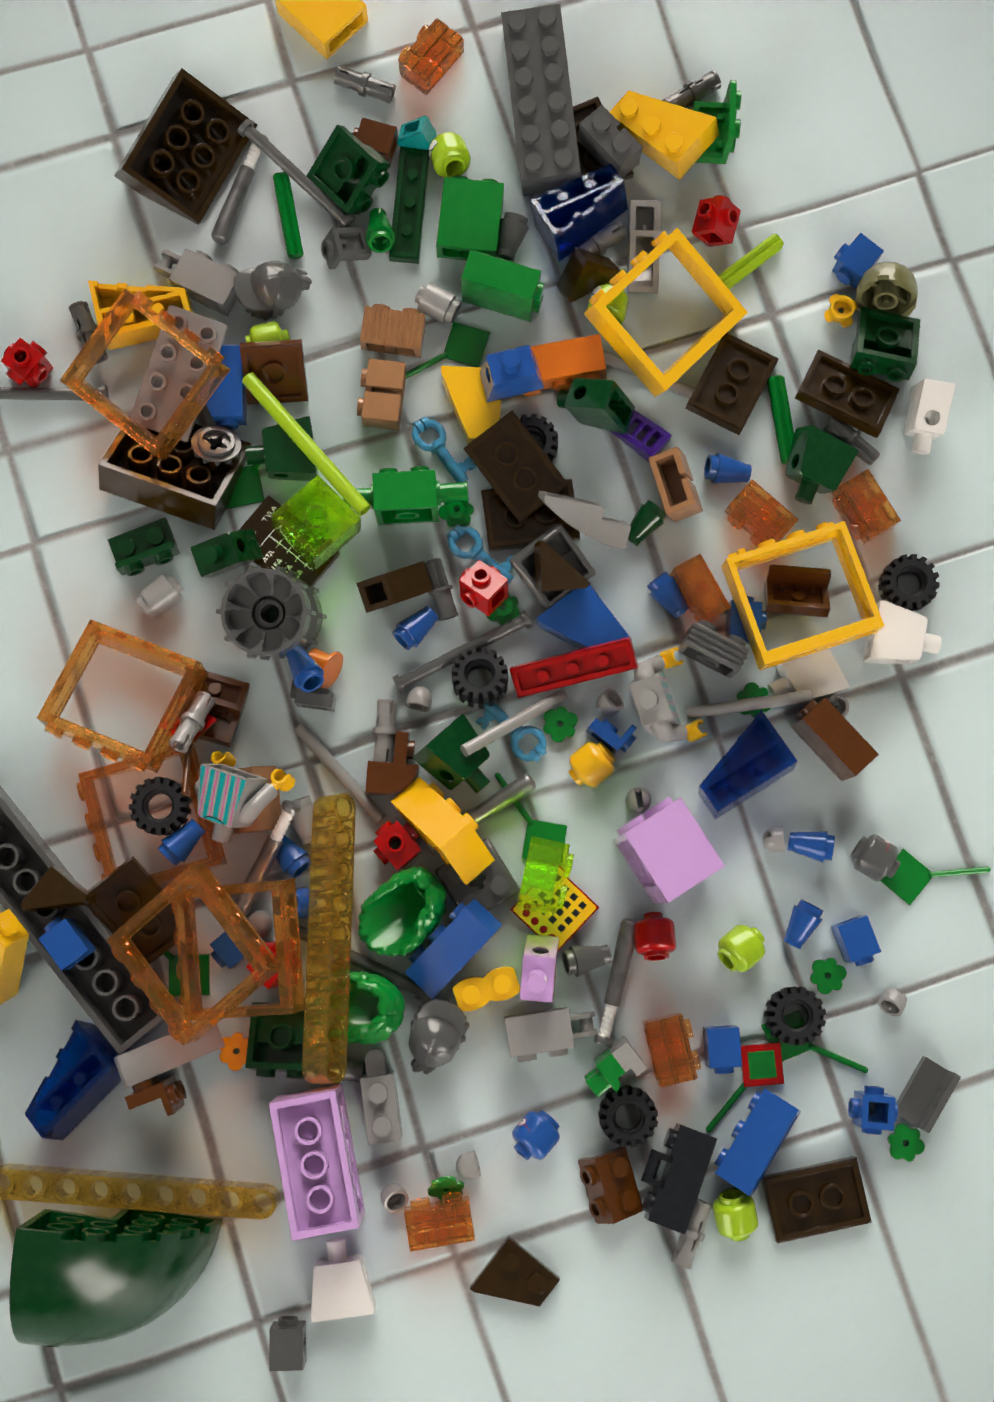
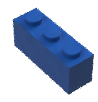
M475 898L467 906L461 902L449 915L453 921L447 927L441 924L428 937L432 941L431 945L427 949L421 945L409 958L413 964L405 973L432 999L502 926Z
M764 1089L762 1094L758 1091L754 1094L747 1107L752 1110L746 1121L739 1120L731 1134L735 1140L730 1149L728 1150L724 1147L715 1161V1165L718 1166L715 1174L748 1196L754 1194L801 1113L799 1109L767 1089Z

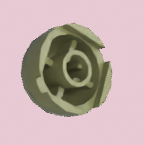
M881 262L871 266L864 272L857 285L856 301L858 311L860 312L861 307L909 316L916 308L918 286L913 273L905 265L897 262Z

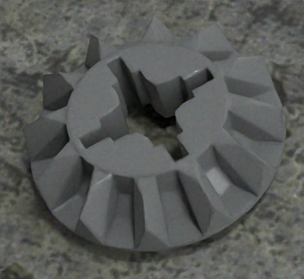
M210 425L202 427L194 433L191 440V448L194 450L195 457L202 458L204 464L212 461L218 466L220 462L230 464L232 458L239 457L241 440L233 430L227 427ZM222 442L221 447H217L215 450L211 449V446L215 447L217 444Z

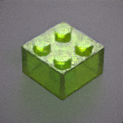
M319 475L313 478L272 514L273 528L315 571L361 531V518Z
M534 836L531 837L517 908L553 916L557 908H563L568 886L562 885L563 877L569 878L574 854L568 853L570 844Z

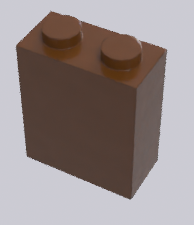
M827 698L818 703L813 699L794 715L797 721L790 727L841 781L857 776L879 755Z

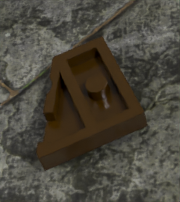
M508 1236L470 1285V1290L475 1293L540 1307L560 1281V1277L513 1238Z

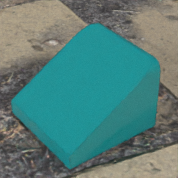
M422 116L402 124L397 140L398 146L429 150V146L432 140L436 138L437 133L428 116Z

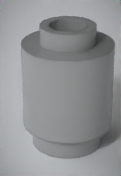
M431 282L426 287L422 285L415 297V302L418 303L417 310L442 323L447 321L452 324L462 305V301L456 299L457 296Z
M162 574L140 592L141 596L136 601L152 619L157 614L161 616L183 598L180 592L184 589L172 575L166 578Z

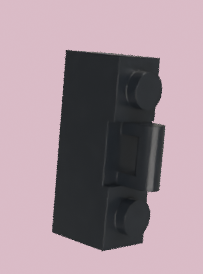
M676 1123L674 1129H668L663 1146L668 1148L666 1154L651 1149L641 1181L654 1186L653 1192L647 1191L642 1204V1210L646 1211L644 1217L648 1221L684 1235L686 1234L717 1138ZM661 1160L666 1161L661 1180L655 1179Z

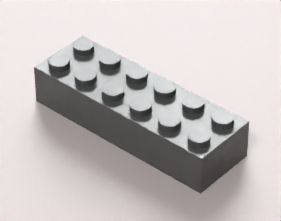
M560 4L501 12L523 196L573 190L581 187V170Z

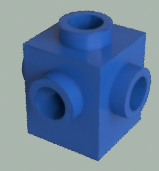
M865 1085L864 1091L854 1090V1098L849 1099V1118H852L853 1124L862 1128L863 1133L881 1135L882 1130L894 1131V1122L897 1121L898 1117L896 1097L884 1093L883 1087ZM869 1102H872L874 1110L869 1114Z

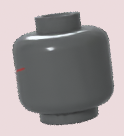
M872 834L868 838L863 836L850 856L854 859V868L874 881H880L885 876L892 878L901 862L896 860L898 848L876 834Z

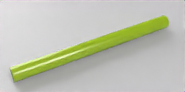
M253 372L248 373L242 379L244 386L358 516L366 514L370 510L371 505Z

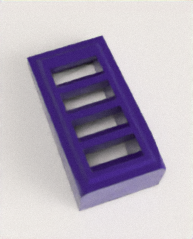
M634 410L627 430L634 422L638 426L631 435L627 432L626 434L610 432L649 462V457L662 452L670 442L672 435ZM643 429L646 430L648 433L641 441L636 439ZM652 436L657 439L655 443L648 447L646 445Z

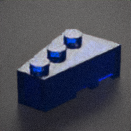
M612 164L529 199L535 228L559 262L571 254L575 247H580L628 210L624 180Z
M760 710L726 755L721 758L699 785L698 795L715 820L793 771L798 762L762 710Z
M75 1020L71 1027L73 1033L65 1047L59 1049L56 1055L58 1060L49 1077H44L25 1112V1116L43 1139L64 1140L122 1081L114 1061V1057L119 1056V1054L95 1024Z

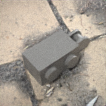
M185 248L182 256L167 249H163L161 253L163 258L159 264H155L154 270L162 276L169 278L172 287L185 288L190 299L228 317L237 300L233 285L234 277L239 271L227 263L220 265L214 262L209 255L199 250L195 253ZM173 264H176L175 269L172 270L171 268Z
M568 1007L505 1016L511 1058L517 1057L518 1062H525L537 1059V1053L549 1052L550 1057L569 1054L568 1048L575 1047V1038L598 1034L597 1029L593 1027L592 1017H595L594 1011L570 1015ZM580 1020L581 1031L572 1032L571 1021Z
M375 1047L370 1049L365 1056L367 1074L362 1075L360 1078L368 1145L401 1141L403 1136L395 1071H387L385 1052L381 1048Z

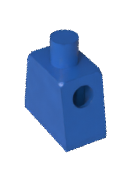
M529 345L489 354L485 357L480 370V376L487 403L544 388L537 359Z

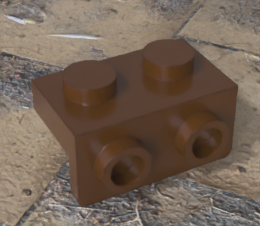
M771 564L764 585L766 612L828 617L830 611L828 585L831 579V570Z
M173 1074L160 1080L158 1076H155L132 1086L133 1092L127 1095L125 1100L128 1109L131 1110L161 1098L166 1114L170 1116L185 1105L183 1099H186L187 1095L182 1081H177Z
M617 1147L595 1157H584L578 1160L580 1178L585 1185L589 1199V1210L597 1224H615L644 1211L642 1210L641 1198L626 1147Z

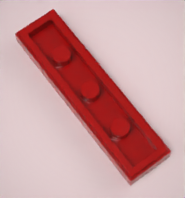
M629 636L511 666L509 670L517 697L521 698L638 669L639 666L632 640Z

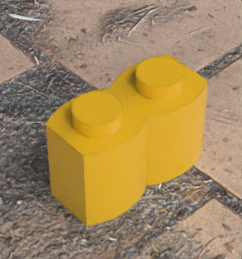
M500 966L490 970L483 977L470 976L457 982L452 989L458 1008L462 1011H474L485 1006L490 1000L503 1001L510 999L518 994L521 988L514 967Z

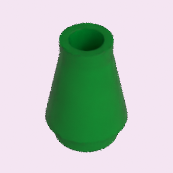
M374 208L370 211L365 236L367 245L377 253L389 251L395 242V234L388 221L387 213L382 208Z

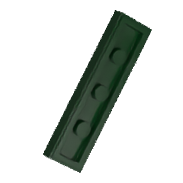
M400 146L392 220L395 242L389 250V261L419 264L430 160L429 150Z

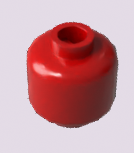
M661 912L645 913L643 915L644 918L637 921L634 926L635 949L638 954L643 955L644 959L648 961L668 959L670 957L669 954L677 946L675 925L671 919L663 917Z

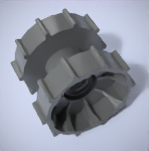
M248 566L246 573L238 576L232 583H225L227 590L222 599L221 609L216 610V613L221 615L222 625L227 634L224 640L233 642L238 648L247 652V658L256 659L257 655H260L261 660H270V657L284 659L286 658V653L296 646H302L306 650L312 644L318 645L319 642L316 638L321 630L322 620L327 618V615L322 613L321 603L317 596L319 589L310 587L306 582L297 578L298 573L290 570L286 574V569L281 566H276L275 570L267 568L258 569ZM276 606L279 610V617L275 622L270 623L267 619V611L270 607Z

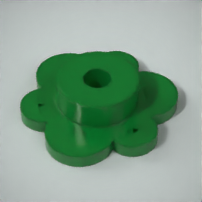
M468 501L444 502V505L439 509V516L441 519L447 520V525L451 528L457 524L459 526H468L471 522L470 515L474 512V507L468 504Z
M508 593L509 597L487 618L493 622L498 621L500 625L509 622V620L511 621L520 616V610L516 607L518 605V598L515 596L510 597ZM502 605L506 607L504 610L500 608Z
M750 682L745 685L744 691L737 693V700L768 696L769 692L766 688H759L756 683ZM771 708L744 711L739 713H741L742 715L751 714L753 718H758L761 716L762 712H767Z
M563 706L558 707L556 711L550 709L544 714L546 724L543 726V731L546 734H551V739L554 742H562L566 736L572 737L575 734L574 726L577 724L578 718L572 712L567 713V709ZM561 722L563 726L559 727L557 726V723Z
M828 958L826 961L818 959L812 964V971L814 973L810 975V981L813 984H817V990L821 994H829L832 989L838 991L842 988L841 981L845 979L847 972L843 966L837 965V961L834 958ZM826 973L829 974L828 978H825Z
M898 1124L894 1129V1133L889 1134L887 1137V1141L891 1145L889 1149L890 1155L897 1160L904 1158L908 1162L913 1161L915 1154L919 1155L925 1149L924 1142L919 1139L920 1131L916 1128L910 1129L906 1124Z
M442 1176L431 1182V1186L427 1190L428 1195L438 1197L440 1200L458 1198L463 1195L464 1183L456 1181V1178L452 1176Z

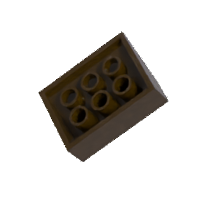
M181 68L172 77L114 176L144 197L198 225L249 140L246 136L242 137L238 133L240 125L249 118Z
M129 416L98 464L99 490L215 530L228 507L246 462L245 447L251 446V443L241 440L239 457L232 458L230 464L220 462L216 466L215 462L212 461L204 464L202 458L195 457L194 450L191 448V440L194 433L204 426L194 424L189 441L183 442L130 422ZM222 442L217 444L215 447L211 446V449L215 450L217 447H221Z

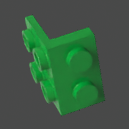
M730 80L724 102H693L692 110L717 118L719 136L695 163L726 164L729 153H734L736 138H739L741 120L736 119L742 97V92L737 91V80Z

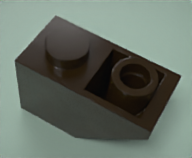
M424 561L356 583L366 613L433 591Z

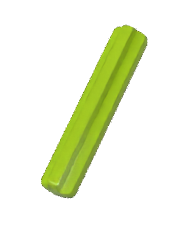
M772 234L719 274L718 277L730 289L780 251L784 245L783 240L778 234Z

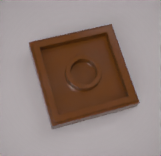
M302 339L240 343L244 377L248 373L253 372L280 403L308 401L309 395ZM245 387L247 404H260Z

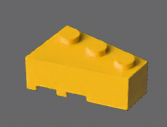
M629 90L610 111L620 123L619 131L625 128L643 147L642 153L678 180L687 173L719 136L716 117Z
M88 280L100 337L109 351L157 340L170 305L194 313L191 300L185 288L154 285L138 287L128 286L127 283H117V285L99 284L98 281Z
M418 777L391 800V803L406 823L408 822L428 846L431 845L441 855L440 858L446 865L450 863L461 881L468 885L495 859L475 831L479 828L475 820L468 813L462 816L460 814L462 812L461 809L450 797L444 800L445 795L435 783L432 782L428 785L423 779Z

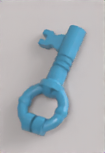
M423 417L413 423L412 438L414 444L424 451L436 454L456 483L468 481L469 478L465 473L467 470L471 471L476 468V465L474 463L471 464L472 460L470 457L466 458L463 463L454 461V458H452V455H450L445 447L446 432L443 425L427 417ZM433 427L439 434V439L434 440L431 444H426L419 434Z
M456 525L447 534L448 545L453 555L462 559L480 560L488 566H494L501 572L502 576L508 579V585L512 582L514 576L510 574V571L513 567L509 562L510 558L513 557L512 555L507 557L505 563L501 565L498 562L496 563L483 550V540L478 531L471 527ZM464 534L470 535L475 540V545L471 547L469 552L462 551L455 544Z
M495 702L491 707H489L488 703H484L486 711L482 718L479 717L476 720V723L478 725L482 723L481 728L485 730L489 726L490 721L495 719L500 724L510 717ZM520 726L509 732L511 735V749L516 758L526 762H538L541 759V755L544 756L547 753L545 750L546 739L540 729L533 726ZM526 733L533 734L539 741L534 747L535 751L532 749L528 754L523 753L518 746V741Z

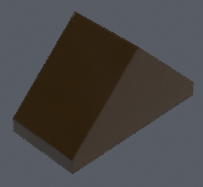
M575 247L557 283V288L565 299L572 303L592 293L593 289L597 286L609 284V281L621 270L610 258Z
M536 542L534 545L536 590L587 588L591 584L546 542Z
M51 866L21 902V910L38 912L96 904V897L64 870Z

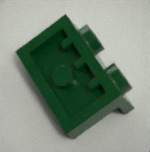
M166 518L107 539L116 561V570L121 575H138L145 571L144 567L155 563L156 565L169 563L174 559L173 556L180 554Z

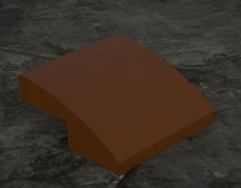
M190 666L180 691L181 699L174 716L191 701L193 702L199 691L209 693L211 696L207 702H209L210 698L214 697L215 704L208 714L217 719L218 722L199 739L231 748L246 703L250 683Z

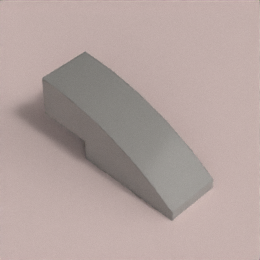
M660 200L629 201L627 272L633 268L630 261L643 250L648 254L654 248L651 242L661 234ZM660 257L628 285V293H658Z
M539 490L538 497L543 503L571 527L601 543L626 550L631 525L622 520L603 517L605 507L597 502Z
M212 1016L114 1057V1061L126 1089L225 1047L215 1018Z

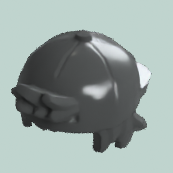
M266 261L256 268L238 272L234 277L233 288L238 301L245 308V311L247 313L251 312V317L267 321L271 317L276 319L279 315L282 316L286 309L294 306L298 302L302 291L310 289L312 280L306 276V271L294 269L283 261Z
M436 997L434 1000L429 998L422 1005L418 1006V1012L414 1014L413 1021L410 1023L411 1030L408 1042L409 1049L414 1057L410 1064L413 1067L412 1071H423L424 1074L431 1073L436 1067L449 1063L458 1051L460 1044L466 1041V1036L464 1035L470 1025L466 1022V1016L456 1003L452 1004L449 999L444 1001Z

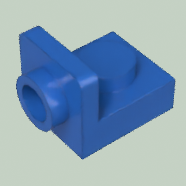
M596 718L586 730L598 742H603L614 755L619 749L626 752L637 739L632 735L637 729L635 725L632 724L623 736L619 737L616 734L618 729L606 719H603L601 722Z

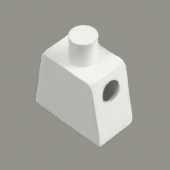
M925 378L911 388L904 430L905 435L914 436L911 452L930 454L932 440L944 435L955 383Z
M884 600L876 603L884 627L877 633L867 636L863 662L911 665L920 661L922 651L938 654L942 637L926 633L927 617Z
M830 648L778 665L776 668L781 678L767 685L771 695L812 689L814 700L839 694L850 687Z
M345 1238L327 1240L328 1258L317 1260L313 1269L311 1323L374 1314L376 1300L362 1254L347 1256Z

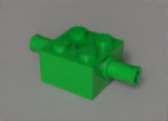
M415 466L410 468V471L400 472L396 468H383L379 470V473H372L373 484H371V488H356L372 506V509H374L378 525L439 522L438 505H441V502L468 501L467 481L439 484V481H436L435 470H429V467ZM343 498L344 508L351 507Z

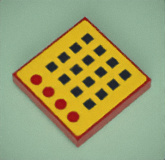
M553 864L510 910L536 935L559 937V951L599 909V906Z

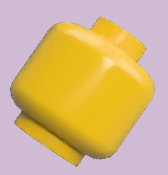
M588 741L570 756L569 762L572 769L568 772L579 786L585 783L587 786L595 788L614 773L615 767L613 763L616 761V758L603 742Z

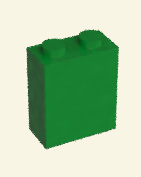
M461 175L444 177L436 242L437 258L467 261L470 250L497 257L500 220L504 200V183H498L494 179L471 180Z
M470 250L461 276L462 302L531 322L533 312L539 313L545 284L540 282V270Z

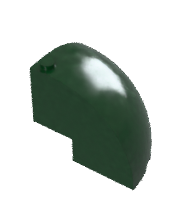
M126 1206L112 1218L44 1209L16 1228L9 1292L10 1320L16 1340L22 1344L47 1347L90 1344L126 1335L153 1322L181 1300L197 1282L214 1252L223 1219Z

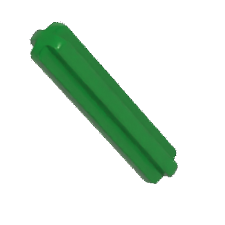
M284 171L278 172L273 175L287 255L290 259L301 258L304 253L290 178Z
M782 375L770 377L767 385L780 460L782 464H787L794 437V429L785 378Z

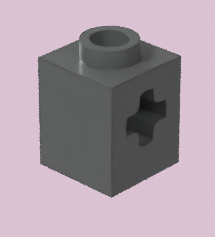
M297 1316L279 1317L278 1321H273L269 1329V1371L303 1370L307 1361L306 1320L298 1321Z

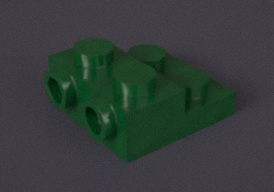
M336 125L308 172L307 177L346 213L360 215V213L368 211L372 206L373 198L371 196L375 189L382 187L389 178L387 170L391 164L371 146L364 145L347 128L342 125Z
M861 307L857 320L856 338L852 344L850 368L858 369V372L865 376L874 373L886 375L893 382L909 380L917 365L921 319Z
M252 1002L245 1068L256 1070L257 1077L275 1078L276 1071L287 1072V1078L306 1079L307 1073H315L318 1040L314 1039L317 1006L314 1004Z

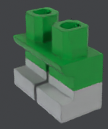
M622 1036L611 1047H608L594 1059L596 1067L587 1073L584 1078L587 1085L598 1098L610 1087L617 1092L620 1088L618 1078L628 1070L632 1069L638 1076L647 1069V1066L625 1036Z

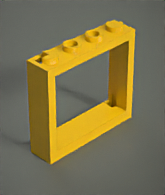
M678 228L669 235L663 231L651 242L654 248L648 254L644 250L631 260L630 264L633 268L627 273L623 269L609 281L612 287L606 293L601 288L588 300L592 306L583 313L654 397L665 392L748 313ZM669 248L724 315L662 373L606 306Z
M833 521L829 523L823 522L817 525L814 531L805 533L804 530H798L788 534L786 540L775 542V539L766 540L758 544L757 549L746 552L745 548L738 549L737 552L729 554L721 566L759 671L875 634L884 627L845 521L836 524ZM832 541L862 620L767 651L738 571Z

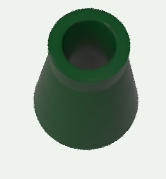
M650 500L644 505L641 504L630 523L631 529L628 540L635 546H638L640 542L664 524L663 520L667 516L666 513Z

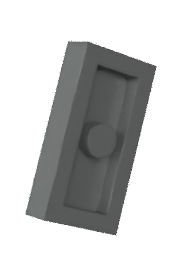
M922 1056L896 1102L898 1105V1116L917 1128L930 1133L961 1076Z

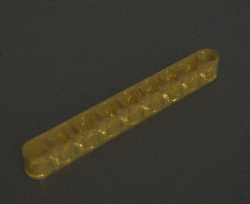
M347 793L319 797L313 806L302 1058L303 1076L311 1084L340 1083L344 1079L347 1069L356 816L355 802Z
M12 1163L0 1166V1173L7 1175L10 1180L8 1189L0 1186V1199L247 1219H266L274 1213L280 1203L278 1189L266 1183ZM32 1176H37L41 1179L43 1186L41 1191H36L32 1188L30 1184ZM64 1178L71 1179L74 1182V1194L67 1193L64 1190ZM96 1181H102L107 1185V1196L97 1194L95 1190ZM133 1183L140 1188L141 1195L139 1199L129 1196L127 1193L128 1184ZM161 1186H167L172 1189L174 1196L172 1201H164L160 1197L159 1190ZM198 1188L204 1191L206 1194V1202L204 1204H198L193 1201L191 1194L193 1189ZM226 1191H232L237 1194L239 1198L237 1206L232 1207L225 1203L224 1193ZM258 1194H266L270 1197L272 1206L269 1209H263L257 1205L256 1196Z

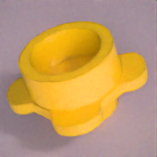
M833 294L829 298L830 306L824 313V319L827 322L834 321L840 323L845 328L850 327L853 323L852 315L857 310V302L848 296ZM841 308L844 312L839 313L838 309Z

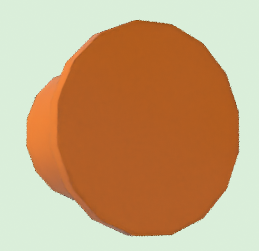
M313 648L308 654L324 671V682L320 688L328 689L333 685L341 672L343 655L338 651L328 654L318 648Z

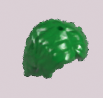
M412 867L393 874L386 883L380 885L361 904L362 911L358 916L360 923L358 935L360 940L366 943L369 950L375 951L379 956L382 954L392 957L396 955L406 956L407 953H410L422 944L426 936L432 934L437 925L440 924L441 918L446 912L445 899L447 894L445 888L431 872L422 867Z
M338 971L336 975L330 977L329 981L324 982L318 988V999L315 1001L317 1006L316 1018L321 1023L323 1031L328 1032L330 1040L334 1039L348 1044L358 1042L361 1045H374L380 1041H387L400 1027L404 1019L405 1003L403 995L396 985L378 974L362 971Z

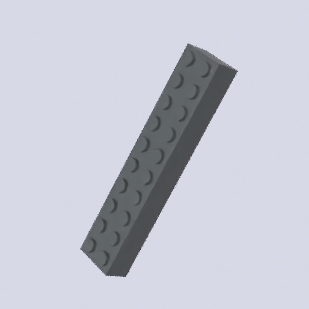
M0 786V904L5 910L10 909L27 930L29 941L119 1055L124 1054L169 1019L178 1009L149 972L142 967L87 905L38 912L21 910V902L51 866L64 870L72 878L73 876ZM59 917L62 920L74 918L96 948L94 952L70 970L61 971L38 939L46 933L44 930L45 926Z

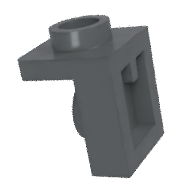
M364 227L331 228L321 244V253L323 258L326 259L329 269H336L341 261L368 260L372 252L365 241L366 231Z
M294 680L292 681L290 697L295 699L294 703L297 707L335 712L336 698L334 695H329L330 690L318 688L312 692H303L295 686Z

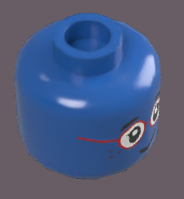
M540 1110L538 1113L529 1111L512 1131V1137L516 1142L513 1148L526 1160H529L531 1156L535 1159L543 1160L559 1141L558 1128L560 1126L543 1110Z

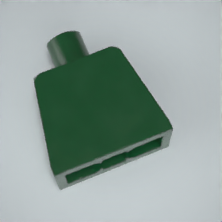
M575 378L570 390L561 389L557 395L558 407L566 408L579 423L626 434L635 406L615 381Z
M310 416L295 419L313 440ZM279 424L262 429L263 445L245 447L247 465L265 464L266 472L270 479L318 481L315 465Z
M813 425L796 428L785 472L789 479L799 483L794 499L811 505L816 492L820 494L834 492L859 450Z
M253 528L227 532L190 547L201 577L213 578L264 558ZM238 541H240L243 545V553L239 550L237 546Z
M461 714L412 757L415 762L449 790H453L462 781H465L477 794L490 783V780L478 768L490 757L487 748L483 747L467 757L461 752V745L478 736L464 714Z

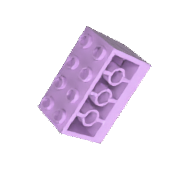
M669 796L644 812V817L641 814L616 830L619 837L613 840L654 904L669 903L725 867L681 797L673 802Z
M337 1083L278 1095L269 1103L292 1241L359 1228L365 1214L343 1084Z

